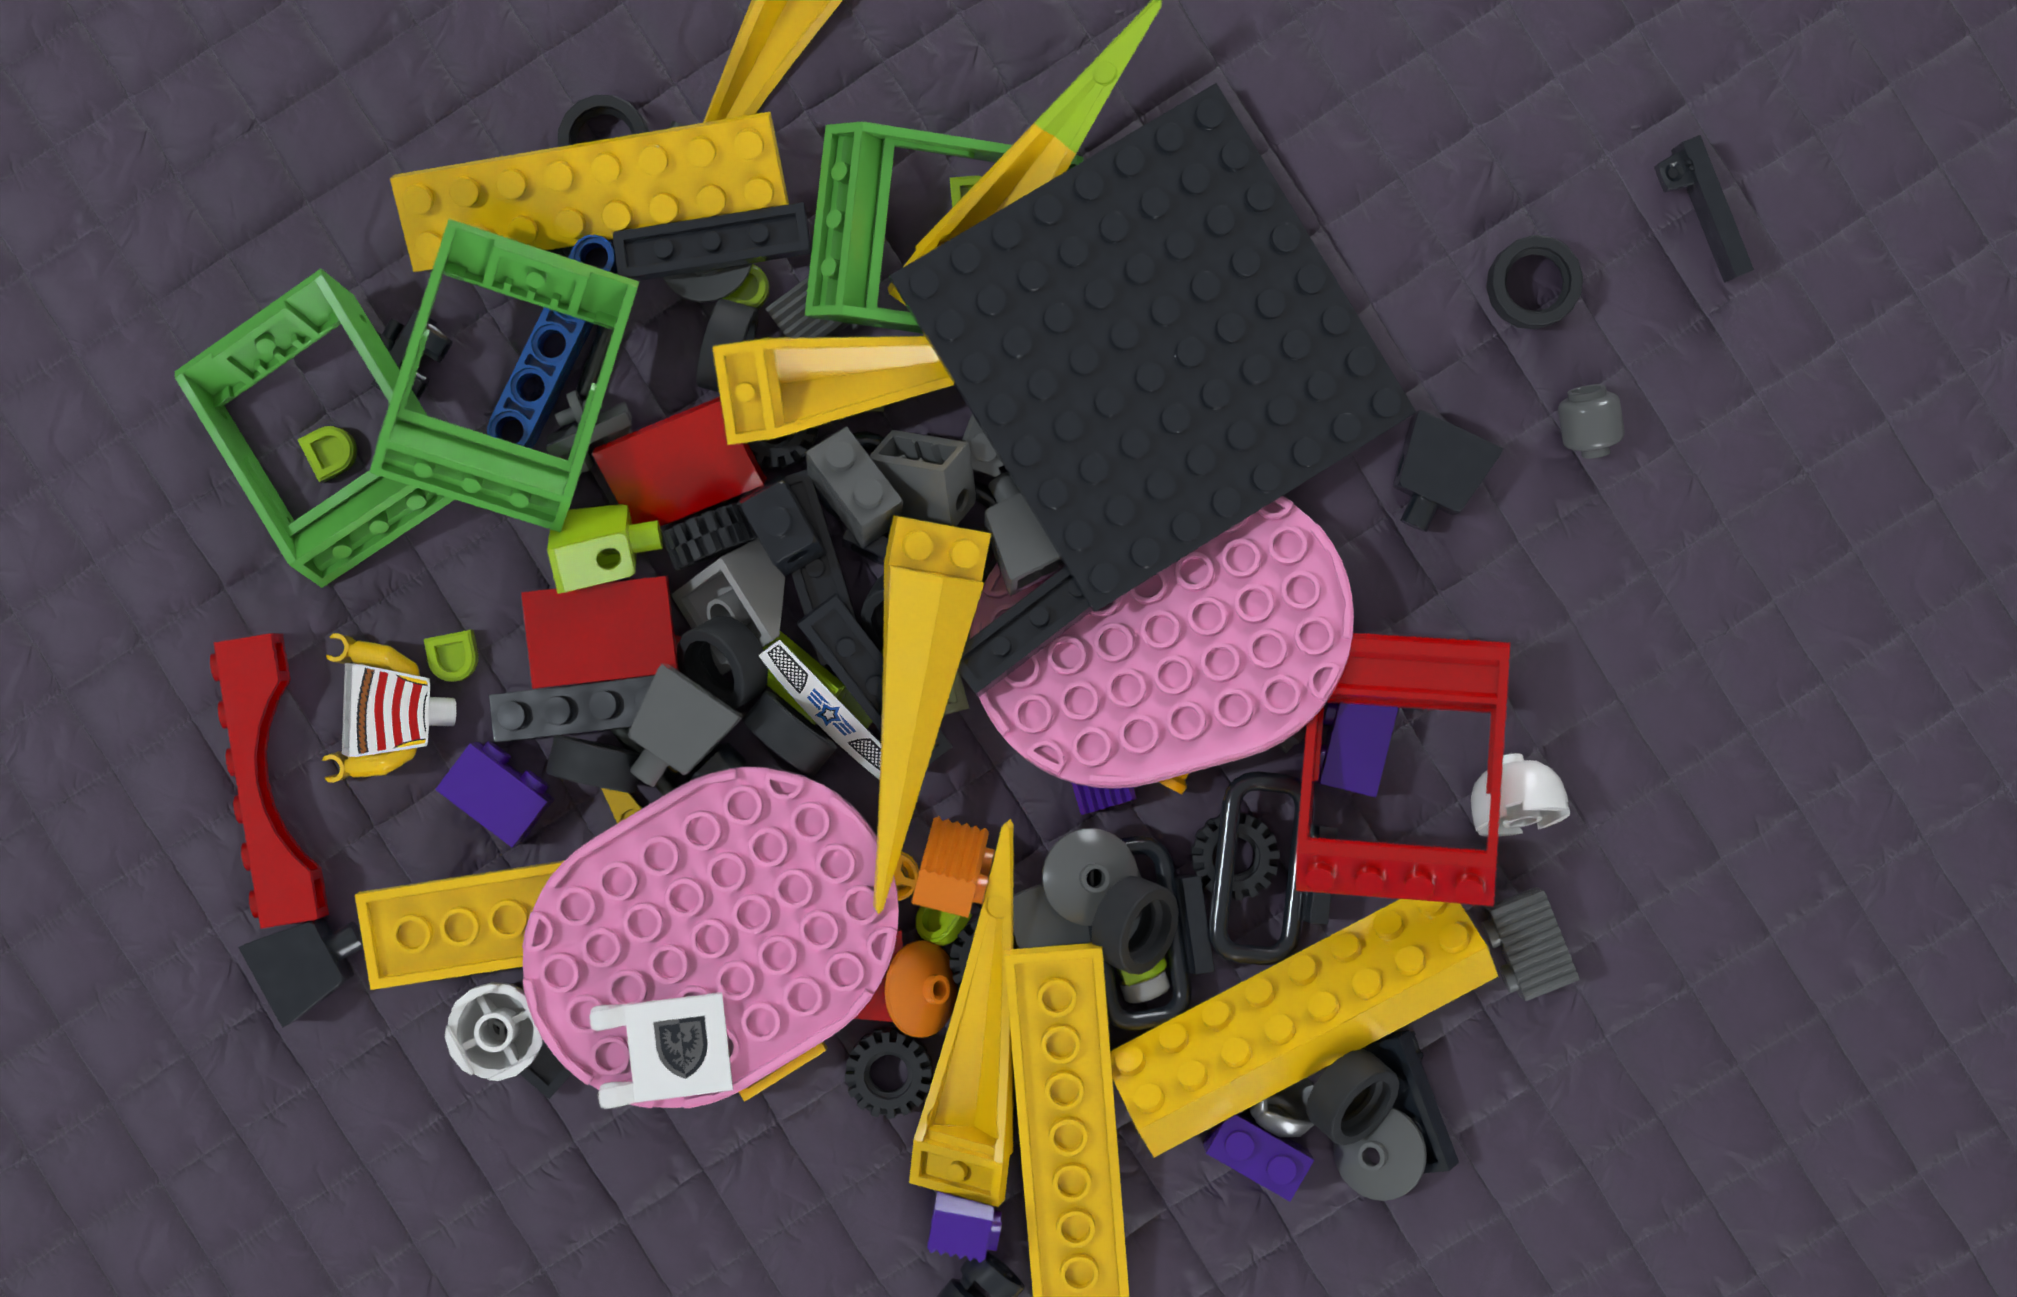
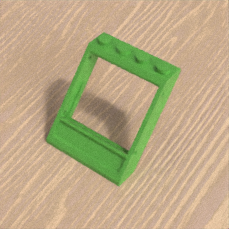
M869 122L826 125L804 316L923 334L910 312L877 308L894 148L899 147L997 162L1012 145ZM1075 155L1068 170L1083 162V157Z
M449 219L379 436L370 473L561 532L639 281ZM443 275L613 330L597 383L591 384L568 460L405 409L430 332L426 327Z
M319 269L175 371L176 381L287 563L321 588L455 500L372 474L369 470L294 521L224 406L341 324L389 403L391 402L400 373L398 366L356 297L323 269ZM411 389L405 409L427 416Z

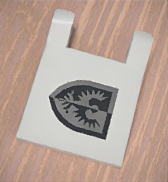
M722 992L630 1004L600 1005L591 1009L589 1016L590 1026L595 1031L626 1025L633 1082H609L600 1086L599 1103L602 1108H614L637 1102L733 1090Z

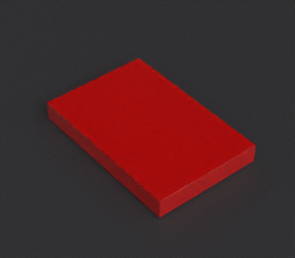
M720 396L598 446L592 453L618 503L628 506L632 524L658 520L659 525L663 526L764 485L766 480L748 442L728 445Z
M668 576L608 582L559 594L556 588L521 592L532 689L655 675L660 665L668 663L679 671Z

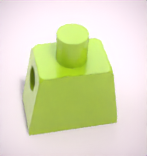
M624 504L568 509L561 532L550 529L547 552L557 593H565L631 577L636 573L637 553L663 549V540L658 520L632 524L629 508Z

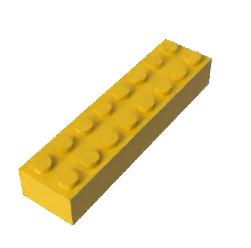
M1399 899L1110 1051L1112 1079L1139 1134L1153 1157H1156L1322 1070L1351 1051L1360 1050L1497 978L1498 974L1486 943L1461 904Z

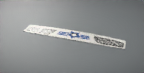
M778 640L758 656L805 712L849 755L880 780L881 743L781 640Z

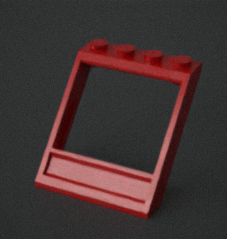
M1353 633L1350 653L1344 672L1326 703L1491 713L1486 794H1491L1487 851L1310 838L1314 784L1319 781L1324 705L1306 725L1296 850V891L1494 906L1511 643Z

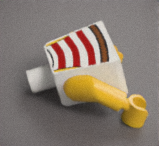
M338 633L332 634L329 637L341 640L344 644V651L340 656L336 657L326 654V658L332 662L345 664L342 752L338 751L322 758V761L335 760L339 764L340 772L339 774L324 777L327 782L334 783L349 776L356 778L386 775L412 760L417 748L427 746L429 726L455 725V698L430 697V678L420 676L419 668L415 662L388 645L361 640L356 642L352 637Z

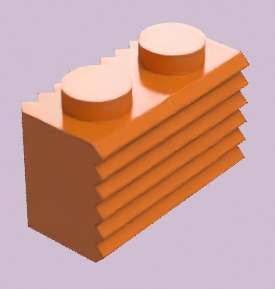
M940 816L934 818L911 904L968 918L972 902L982 904L995 852V849L986 847L989 831L986 828L979 830L977 825L970 828L968 823L961 825L959 821L952 823L949 818L944 821Z

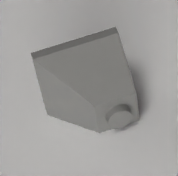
M756 538L720 557L671 594L692 629L716 616L732 617L745 624L757 637L763 648L779 637L785 576L774 566L759 538ZM711 644L710 650L713 661L718 671L724 675L732 668L720 650Z

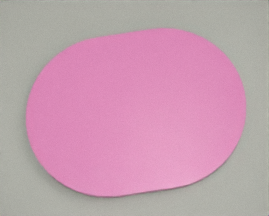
M1281 496L1096 612L1091 611L979 697L998 732L1022 757L1057 778L1084 786L1112 789L1137 787L1261 753L1284 742L1310 722L1326 704L1344 672L1351 648L1354 619L1352 593L1346 570L1336 548L1324 530L1295 506L1294 502ZM996 564L982 588L971 624L970 638L1050 577L1010 596L998 564Z
M738 767L715 771L697 777L675 788L594 837L569 856L549 878L536 901L526 926L522 947L523 987L528 1008L542 1039L566 1069L587 1085L590 1084L599 1090L600 1086L604 1083L633 1082L626 1025L595 1031L590 1026L589 1016L591 1009L600 1005L630 1004L722 992L733 1090L631 1104L651 1109L652 1107L693 1108L725 1099L747 1088L825 1041L853 1020L871 1000L886 973L895 947L899 905L894 876L884 909L878 914L873 907L877 847L876 833L850 803L817 781L781 769Z

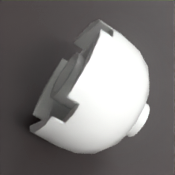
M1519 753L1503 756L1498 836L1521 834L1523 831L1520 827L1537 823L1538 829H1542L1561 822L1570 816L1566 790L1561 778L1552 768L1538 761H1524L1523 755ZM1487 770L1474 783L1471 795L1473 823L1476 831L1481 836H1488L1491 794H1486Z
M490 982L469 990L455 1002L445 1031V1039L450 1056L459 1067L470 1075L475 1074L481 1078H489L488 1080L500 1081L518 1075L535 1060L544 1041L534 1024L524 990L508 983Z

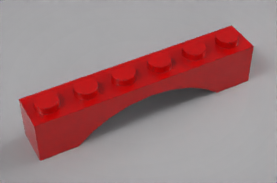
M269 633L214 642L215 653L210 655V668L216 682L220 681L223 700L218 702V717L222 728L228 729L231 748L226 749V765L229 774L232 777H236L238 795L234 796L233 807L237 822L239 824L243 823L246 842L242 843L241 856L246 871H251L254 890H251L249 893L251 913L254 918H259L260 929L320 919L329 915L322 868L301 849L288 832L276 808L268 776L267 749L270 726L279 700L291 681L283 633Z

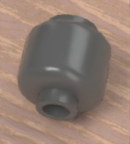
M1600 384L1586 385L1569 390L1567 392L1568 398L1563 400L1558 406L1564 446L1574 451H1581L1582 458L1587 459L1599 458L1610 454V446L1617 444L1625 436L1621 403L1618 395L1606 391V386Z

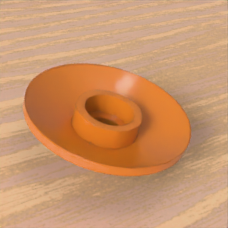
M922 940L910 942L897 952L889 966L885 981L886 1006L894 1024L906 1035L922 1038L932 1036L945 1026L953 1013L957 998V984L952 977L950 957L941 946Z

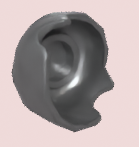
M1306 1077L1249 1107L1252 1117L1255 1118L1256 1123L1261 1128L1277 1137H1301L1314 1125L1306 1113L1308 1097L1314 1083Z

